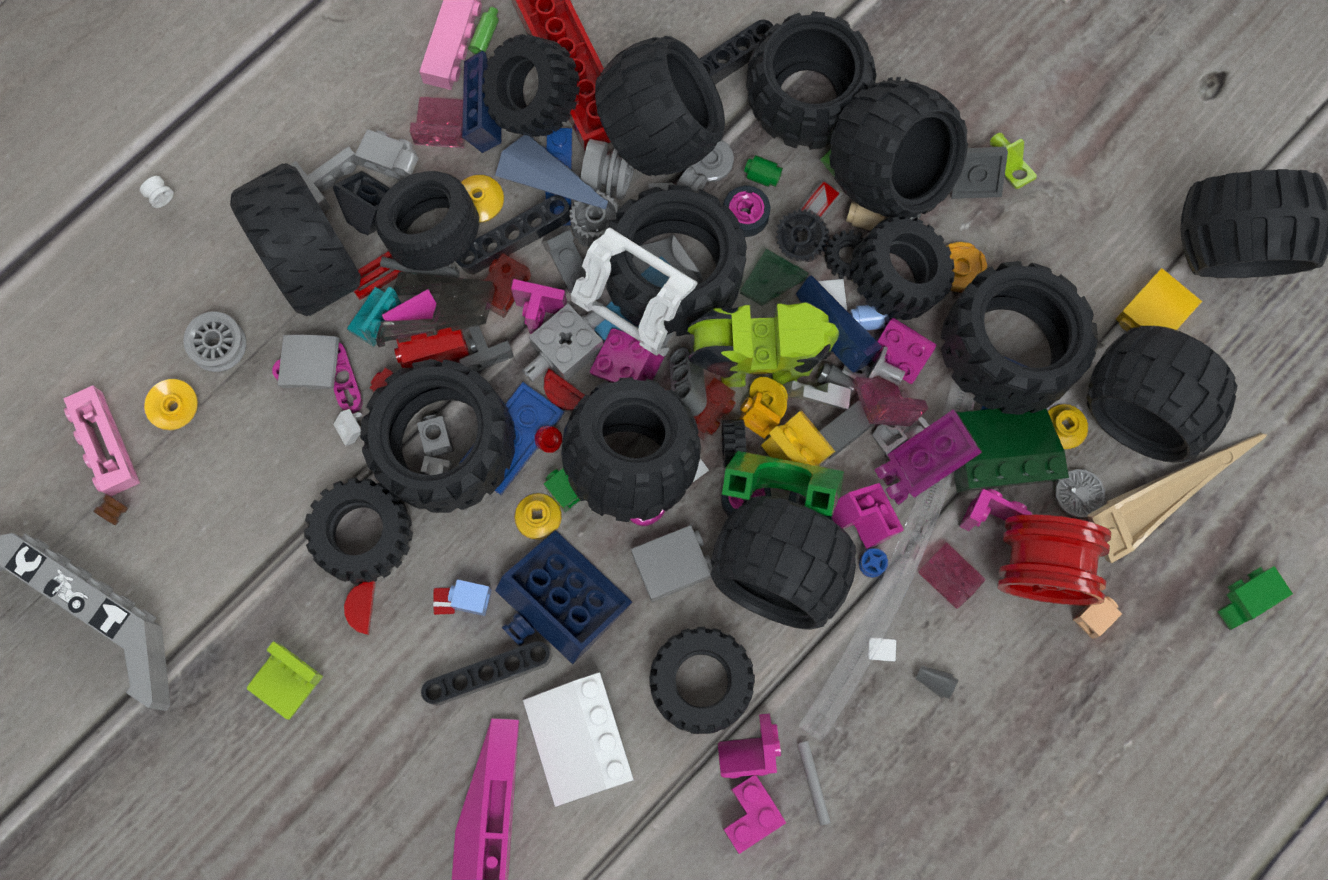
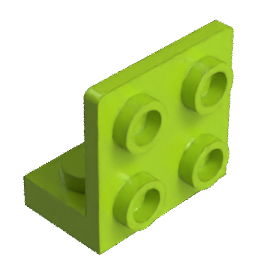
M273 641L267 648V651L272 655L249 683L247 690L282 717L290 720L323 678V675L282 644Z

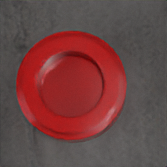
M543 426L535 435V444L538 449L546 453H553L562 444V434L555 427Z

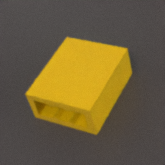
M1161 268L1116 317V320L1125 331L1139 328L1140 326H1162L1177 330L1202 301Z

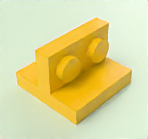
M799 411L786 424L776 426L769 432L771 437L761 445L770 457L814 466L821 465L836 452L803 411Z

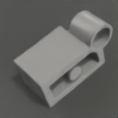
M367 129L355 154L360 166L397 180H402L412 175L419 160L416 151L412 149L413 145L409 141L399 139L398 141L379 130L374 132Z

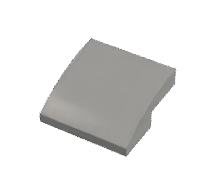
M283 335L278 386L282 388L307 387L311 390L334 388L339 338L324 335Z

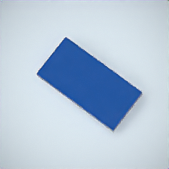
M524 382L521 383L505 404L514 422L516 439L513 440L515 454L509 470L505 469L504 480L495 489V492L500 496L538 449L535 444L537 431L547 425L555 427L565 414L563 410ZM472 446V447L470 448V450L466 453V455L462 458V460L459 462V464H460L461 462H463L464 459L469 455V453L471 452L473 446Z

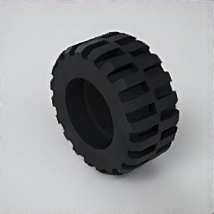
M523 34L508 38L503 42L504 46L499 45L493 51L495 55L489 57L486 63L488 68L484 70L483 78H485V83L482 84V92L485 93V98H483L484 104L489 107L488 113L490 117L495 120L500 128L506 129L508 132L533 137L550 135L553 131H557L563 126L562 122L569 120L571 117L570 112L572 109H575L577 104L575 99L576 95H579L580 90L577 87V81L580 80L578 72L575 71L576 64L574 59L570 58V53L566 48L561 47L555 41ZM535 66L538 73V89L533 101L527 106L524 101L523 86L527 74Z
M898 216L888 217L870 230L853 250L851 270L854 271L852 278L853 282L858 285V293L866 298L867 301L865 302L870 307L874 306L877 308L876 312L882 315L889 314V318H895L896 320L900 317L901 320L918 318L943 300L952 288L955 272L952 270L955 266L954 260L950 258L949 246L946 247L943 243L944 238L941 235L938 236L932 226H925L922 220L916 218L911 220V217L901 216V218ZM890 253L901 257L907 262L913 271L915 283L904 279L898 274L892 265Z
M348 478V483L344 484L341 480L333 483L334 489L331 491L325 488L320 493L323 496L319 502L314 499L310 505L314 510L312 514H306L305 518L308 528L304 529V538L308 540L306 547L308 552L313 555V560L330 575L344 582L350 581L353 584H361L362 581L376 582L377 577L382 576L385 578L391 574L389 570L394 566L398 568L403 563L400 559L403 554H408L410 549L407 546L408 541H412L413 533L410 530L412 522L407 514L405 505L380 482L377 484L372 479L364 478L363 481H359L357 478ZM370 508L379 514L383 522V530L379 541L371 550L360 555H349L343 552L336 543V529L339 522L352 510Z
M697 627V629L689 630L688 628L682 630L681 633L667 639V642L657 651V655L652 662L650 690L654 704L668 722L682 731L684 730L692 734H712L724 730L742 716L752 699L755 674H753L751 658H748L742 644L739 645L730 634L726 635L719 629ZM707 655L715 658L723 665L727 673L728 685L724 696L717 703L707 707H698L686 702L679 694L676 686V675L682 663L690 657Z

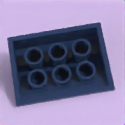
M556 530L502 576L495 589L511 607L572 665L592 647L633 603Z

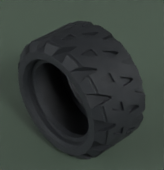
M282 163L233 190L230 207L269 274L295 312L304 316H311L358 289L361 279L359 271L296 167Z
M668 185V190L654 187L640 192L638 200L629 199L616 212V219L609 223L608 228H612L639 246L661 234H684L701 242L709 250L715 261L716 268L714 272L681 300L674 319L670 321L664 320L665 329L668 331L667 335L676 331V336L690 335L691 333L687 332L688 325L704 313L715 308H732L742 284L747 244L744 231L740 229L737 217L727 205L722 207L717 197L699 189V193H695L689 186ZM625 250L610 258L611 272L606 282V289L613 304L621 308L620 313L632 324L639 326L649 301L656 297L662 288L650 283L638 272L632 260L634 255Z
M1021 261L1001 263L995 270L991 266L979 273L967 285L943 322L941 339L945 340V343L941 347L945 366L953 369L954 372L951 377L959 388L965 393H972L975 396L973 400L988 409L1001 408V413L1021 415L1028 411L1030 413L1041 411L1058 401L1090 368L1096 355L1095 348L1098 344L1097 323L1092 322L1093 310L1085 296L1080 297L1078 295L1077 288L1062 274L1059 276L1054 275L1049 267L1036 263L1023 266ZM994 310H1010L1018 312L1035 322L1048 340L1051 350L1050 366L1041 368L1024 367L1002 356L992 345L986 333L985 313Z
M430 359L412 363L413 368H401L386 378L384 381L387 385L377 388L366 405L369 413L362 418L360 439L364 441L362 453L366 464L373 471L375 478L385 488L417 509H427L432 513H450L456 508L460 510L467 509L480 503L486 493L491 495L504 480L505 469H510L515 454L513 441L516 439L514 422L505 403L489 382L475 370H471L461 363L443 360L442 363ZM444 400L459 401L471 406L477 417L478 430L475 444L464 461L455 468L437 475H422L410 471L403 457L402 441L406 427L414 415L427 405Z

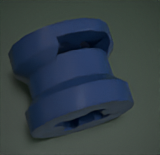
M519 613L513 616V620L509 624H504L501 627L519 646L524 643V639L528 635H533L536 632ZM510 627L519 635V639L508 630Z

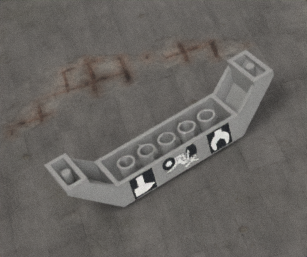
M14 533L1 535L0 571L7 570L124 649L130 683L126 693L148 708L167 711L171 704L162 626L155 622L157 617L144 609L141 610L134 606L135 603L132 600L113 592L114 589L103 581H97L92 578L90 572L80 566L76 567L71 564L69 558L59 552L55 553L49 549L50 546L40 539L33 538L26 533L23 536Z

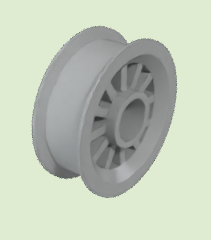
M203 313L190 322L184 333L183 343L187 355L198 366L207 371L222 372L234 367L241 360L246 350V337L242 328L233 318L225 313ZM220 338L217 345L210 346L213 339Z

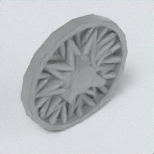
M721 140L717 143L715 149L703 160L690 167L694 168L698 175L706 176L708 178L707 182L720 181L732 170L734 163L733 151L726 142Z
M1075 469L1068 472L1069 478L1058 481L1055 487V498L1058 506L1066 514L1074 518H1086L1088 514L1102 507L1105 501V489L1102 481L1095 474L1087 470Z

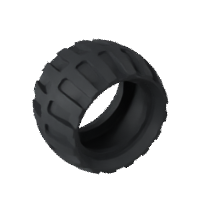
M1252 170L1213 176L1195 182L1187 193L1180 225L1183 251L1192 273L1200 275V277L1251 278L1289 275L1321 268L1328 256V189L1320 174L1307 170Z

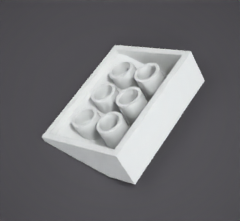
M600 672L523 700L555 807L634 781Z

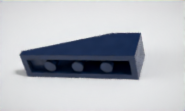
M484 51L464 61L462 138L481 153L496 147L502 142V128L490 117L488 113L489 107L485 106L483 100L485 98V93L482 92V84L485 83L483 73L488 68V64H486L488 60Z
M812 275L806 279L796 295L801 303H809L828 315L829 323L835 324L839 330V337L832 347L834 354L852 373L870 364L883 347Z

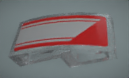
M822 179L799 209L803 211L804 209L811 210L824 219L827 214H830L844 193L825 179Z

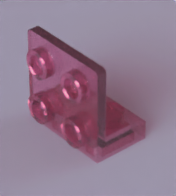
M420 97L416 123L411 122L410 134L414 145L464 148L465 139L462 138L463 100Z
M856 377L853 380L869 424L911 426L929 409L925 400L903 398L899 387L888 380Z

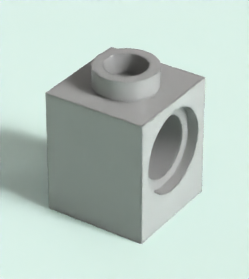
M430 415L424 417L422 422L417 423L424 453L428 457H435L454 451L443 416ZM431 431H441L438 439L430 440L428 438Z

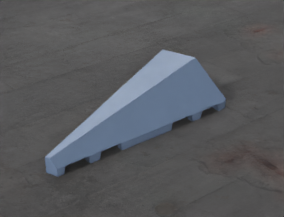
M523 135L502 151L495 176L606 210L608 201L598 195L591 186L585 184L563 162L552 156L532 136Z

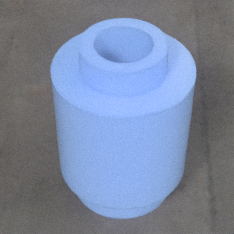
M860 305L856 306V309H850V314L866 331L884 329L885 323H889V314L882 315L876 312L877 308L874 306Z

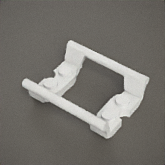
M608 228L604 235L595 240L588 249L582 264L586 271V277L576 280L571 293V301L588 312L592 310L640 341V346L654 355L660 354L664 357L669 350L663 344L668 333L664 326V320L670 321L674 319L681 300L695 289L697 282L612 228ZM625 250L669 277V280L664 284L657 296L649 301L639 328L596 301L601 297L610 275L611 256Z

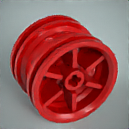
M1017 515L1008 517L1005 520V528L1008 531L1003 534V541L1012 546L1010 564L999 568V576L1004 579L998 581V590L1019 598L1054 604L1087 606L1104 603L1105 594L1100 591L1106 589V580L1097 576L1099 557L1106 556L1110 552V545L1107 542L1111 540L1112 532L1109 529L1080 519L1052 515Z

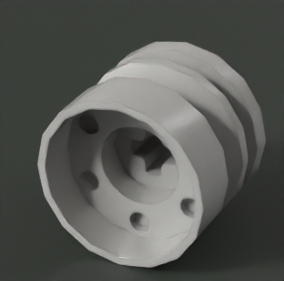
M590 139L584 155L581 180L591 186L595 192L597 189L601 190L602 184L606 185V195L609 194L610 198L614 193L615 187H617V199L624 200L632 182L634 168L621 157L615 147L612 155L608 154L607 142Z

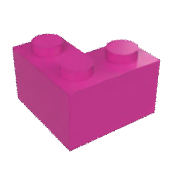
M880 483L849 492L840 497L831 516L833 522L842 529L855 525L866 549L882 544L904 531Z
M752 775L731 789L746 814L723 828V831L737 853L740 854L786 824V821L756 775Z

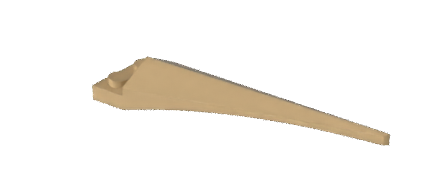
M1259 433L1108 500L1106 505L1088 514L1089 522L1101 525L1112 532L1111 540L1107 542L1110 545V552L1104 556L1106 561L1113 563L1134 551L1183 503L1226 467L1266 438L1267 434Z

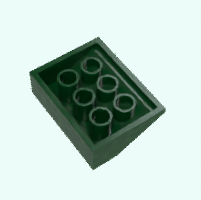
M1001 408L956 412L982 452L954 471L957 493L1056 482L1069 478L1065 451L1047 408L1035 413L1028 411L1021 415L1001 413Z

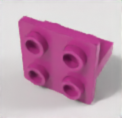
M895 318L889 321L877 341L882 347H888L885 362L904 370L903 380L909 384H913L936 348L935 343ZM882 349L879 351V353H878V354L875 356V358L873 359L874 362L876 361V359H877V357L879 356V354H880V352L882 351Z

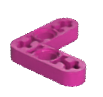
M339 343L338 352L340 353L337 354L333 390L343 411L350 409L353 414L362 408L363 398L348 353L344 346ZM280 360L276 361L272 368V373L277 380L279 378ZM341 371L348 372L350 376L349 380L344 384L336 382V375ZM349 389L351 396L354 399L357 398L353 401V406H349L347 403H345L348 401V398L344 390Z

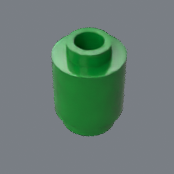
M755 155L754 159H748L744 169V173L748 174V180L770 187V185L776 187L783 168L779 167L778 163Z

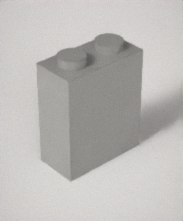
M691 525L631 549L632 556L651 602L711 579L710 571L713 569L709 555H703L700 546L704 545L699 531L694 532Z

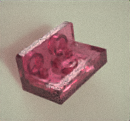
M947 542L918 571L956 609L963 605L986 580Z

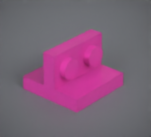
M516 279L513 280L511 287L516 306L523 307L522 316L525 317V324L528 326L530 334L543 325L546 312L556 314L567 305L565 290Z

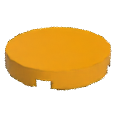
M956 242L948 245L951 251L950 258L954 260L955 266L952 270L955 272L951 291L962 293L979 273L987 269L985 255L981 251L979 252L974 245L966 242Z

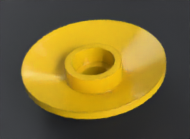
M473 175L461 182L477 209L479 223L487 222L499 214L504 204V194L496 180L486 175ZM477 192L482 193L480 198H475L473 195Z
M168 379L157 383L151 388L145 399L144 410L148 420L156 427L163 430H176L184 427L193 419L197 411L198 400L195 391L190 385L181 380ZM174 403H177V404H178L177 409L174 410V411H171V410H170L171 405L174 404Z

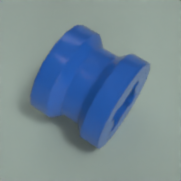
M876 548L868 549L859 560L860 571L863 575L870 578L878 577L888 566L887 555L882 550Z

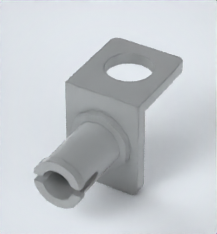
M886 346L883 347L872 367L867 365L860 369L863 374L852 373L845 364L842 370L844 374L869 386L873 377L877 375L898 386L905 374L904 370L885 362V355L888 349Z

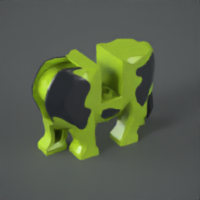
M809 303L777 304L774 318H751L750 305L736 308H715L704 313L688 325L687 332L694 335V352L688 357V360L692 364L721 376V386L724 388L744 387L746 385V373H772L773 380L780 384L791 381L797 382L799 377L809 376L813 368L822 359H827V357L833 354L832 347L839 337V330L835 324L829 323L828 315Z

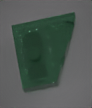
M766 249L741 288L740 294L763 306L806 280L809 273Z

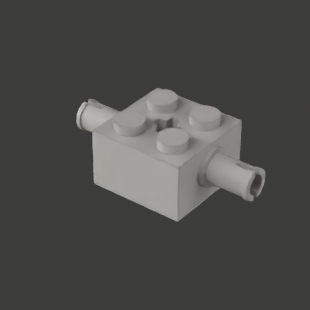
M569 304L565 305L529 336L531 346L538 352L539 356L522 369L523 373L527 377L529 376L531 382H534L538 376L550 367L561 378L568 381L599 354L603 346V340L595 333L594 328L605 319L593 311L589 312L585 317L580 316ZM563 341H567V342H568V341H571V344H570V345H568L567 343L562 344V342H563Z

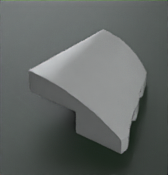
M796 381L782 384L787 391L788 397L841 409H849L851 389L832 383H826L818 387Z

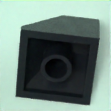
M363 171L334 184L333 191L346 222L359 233L367 236L377 231L375 217L379 203L390 188Z

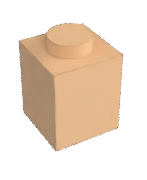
M1106 596L1104 603L1087 605L1073 620L1092 639L1100 637L1122 613L1117 609V603L1112 598Z

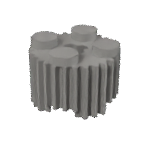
M597 189L596 193L608 201L606 210L578 201L573 203L574 207H571L570 210L572 232L575 238H578V242L584 247H590L595 240L604 235L609 223L616 219V212L620 209V205L615 202L614 198L610 199L609 194L605 196V193L600 192L599 189Z

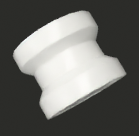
M153 176L147 179L140 187L141 194L149 198V203L154 208L165 206L174 195V192L169 187L164 186V181L160 176Z

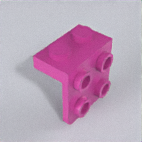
M770 713L759 714L761 738L722 741L718 743L721 777L739 778L741 776H764L777 773L776 757L781 756L777 724H771Z

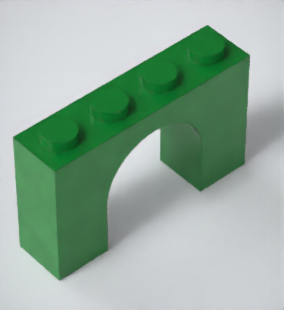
M737 451L726 467L722 495L749 500L757 489H785L806 497L805 507L820 514L832 516L840 498L844 471Z

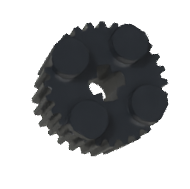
M799 209L798 212L793 210V214L789 212L788 216L784 215V219L779 220L781 224L777 225L778 230H776V233H778V236H776V239L779 240L777 241V244L780 245L778 248L782 250L781 253L785 254L786 257L794 261L807 263L818 259L817 256H822L821 252L826 251L824 248L828 247L826 243L830 241L829 228L826 227L827 224L818 214L811 210L804 209L803 211ZM807 230V240L798 242L800 239L797 236L800 231L804 233Z

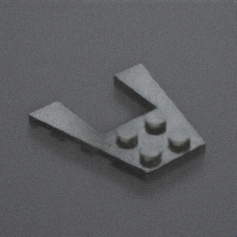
M399 271L394 285L397 296L417 295L427 289L431 294L440 293L432 319L381 322L375 339L378 347H384L385 342L398 339L399 343L411 341V336L426 333L427 337L437 335L439 330L451 327L452 331L486 324L495 293L493 282Z

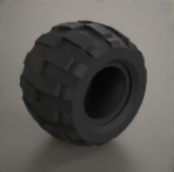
M812 11L811 15L802 16L800 13L788 16L781 25L776 23L761 38L759 46L757 45L752 52L748 63L746 80L748 102L755 118L761 121L762 128L774 139L779 137L784 140L785 145L797 148L798 145L809 146V150L824 148L827 143L831 142L833 130L839 119L838 117L845 106H848L858 92L862 89L868 90L875 83L877 74L874 57L871 56L868 43L859 30L853 31L850 28L849 22L839 16L835 19L825 16V12ZM815 71L826 76L831 81L836 91V99L820 104L804 103L790 97L781 89V86L789 76L796 72Z
M672 36L653 37L631 45L619 52L603 69L600 76L597 77L595 102L602 126L621 157L642 174L660 176L681 172L703 160L715 149L717 143L724 136V109L710 74L698 56L686 44Z
M890 80L874 83L868 90L862 89L858 92L838 117L839 119L833 130L830 142V168L834 169V179L844 193L861 207L886 217H916L920 213L925 215L932 211L941 201H944L957 183L967 156V127L965 120L960 118V111L938 91L913 81Z
M1140 326L1139 328H1132L1126 334L1118 337L1105 350L1092 372L1088 384L1089 391L1086 396L1088 400L1086 404L1096 423L1112 438L1129 449L1163 462H1189L1190 459H1195L1200 452L1204 453L1222 434L1231 419L1238 385L1228 364L1203 342L1168 327Z
M633 377L619 378L617 382L609 383L606 381L596 386L590 395H585L575 406L563 432L562 464L565 474L568 475V481L572 490L581 501L588 502L589 508L601 516L607 514L616 517V521L629 522L630 519L641 518L642 521L655 518L662 510L668 511L678 503L694 481L701 453L697 423L690 408L684 407L681 397L672 389L666 390L659 386V382L646 379V381L634 380ZM617 432H635L653 439L661 447L649 456L628 458L614 452L607 445L604 437Z
M772 496L751 497L749 500H744L742 506L738 509L736 508L725 521L714 545L711 559L713 569L710 575L715 586L725 596L747 610L789 627L812 630L824 627L827 620L832 619L845 602L854 581L856 546L844 529L812 509Z

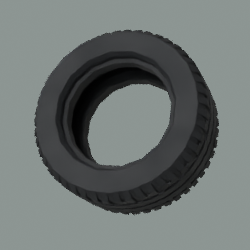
M438 171L415 173L397 182L385 193L379 203L375 217L377 233L395 261L403 267L417 271L441 269L457 261L470 249L479 229V214L464 185L452 175ZM434 209H449L444 219L432 229L419 234H407V230L413 221L422 214Z

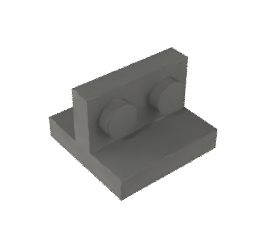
M968 148L961 175L950 192L951 198L1002 197L1008 155L1007 148Z

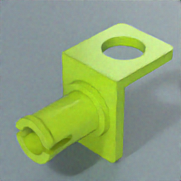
M997 133L991 138L990 145L992 147L1007 148L1005 178L1015 189H1019L1037 178L1036 173L1023 160V139H1019L1011 144L1002 133ZM1017 170H1022L1027 173V176L1024 179L1018 180L1012 174Z

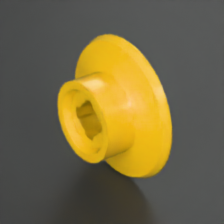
M768 377L756 378L750 386V398L757 392L761 393L760 403L782 418L786 412L788 400L785 387Z
M1058 404L1048 410L1064 449L1075 448L1084 442L1088 434V421L1081 410L1069 404ZM1065 420L1068 421V423L1071 426V428L1068 430L1062 424V422H1064Z
M534 493L523 498L517 505L514 514L518 530L527 538L534 540L545 539L555 530L557 531L562 519L560 506L551 496L543 493ZM542 511V518L533 519V512Z

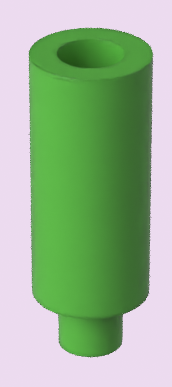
M489 7L488 12L482 13L468 46L469 51L475 55L481 51L486 53L499 22V19L496 17L499 11L494 7Z

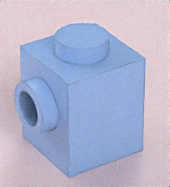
M457 580L456 585H452L450 588L448 601L451 602L450 606L455 610L485 616L492 590L489 586Z

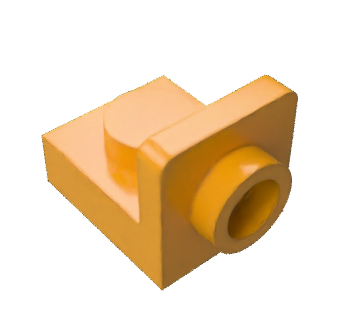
M757 392L752 398L747 397L742 403L740 419L744 420L747 428L765 439L769 432L779 425L781 417L760 403L762 394Z

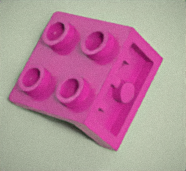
M611 329L590 369V373L595 377L612 383L619 381V378L633 377L634 380L646 381V379L653 381L665 356L663 357L660 354L656 356L640 346V341L617 329Z
M982 489L971 500L959 527L970 531L975 526L979 527L981 522H985L989 513L1004 521L1008 517L1032 515L1033 513L1028 511L1027 507L1020 502H1009L1003 499V495L996 490Z

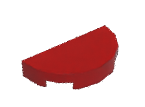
M548 369L544 377V390L547 399L562 410L573 411L585 394Z
M374 581L363 582L354 587L347 595L344 604V615L348 624L357 632L369 635L376 584Z

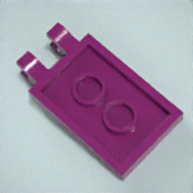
M953 409L887 454L890 461L877 467L875 472L880 479H883L886 485L892 483L896 477L900 482L893 484L885 490L889 497L900 505L908 498L909 493L915 498L982 452L959 415Z

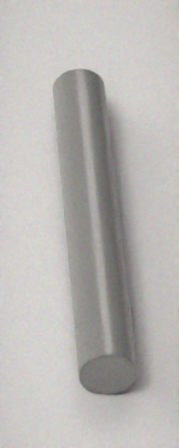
M809 742L798 743L820 826L829 824L831 822Z

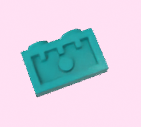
M375 287L347 327V330L375 347L377 342H381L388 332V325L382 315L402 304L395 290L388 287L383 292Z

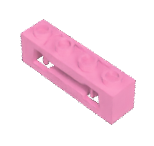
M92 385L63 398L67 407L64 408L65 415L75 426L76 431L73 434L78 444L84 448L85 454H83V459L86 465L93 470L95 477L92 478L96 489L99 492L113 496L140 484L103 392ZM87 420L91 423L97 422L108 452L111 456L115 457L117 463L113 459L106 460L95 431L88 425Z

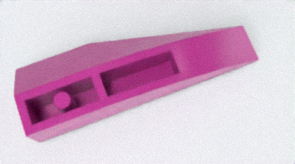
M491 719L455 830L452 880H508L519 720Z

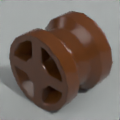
M105 494L101 506H97L93 512L116 526L119 523L120 515L126 513L129 508L110 495Z

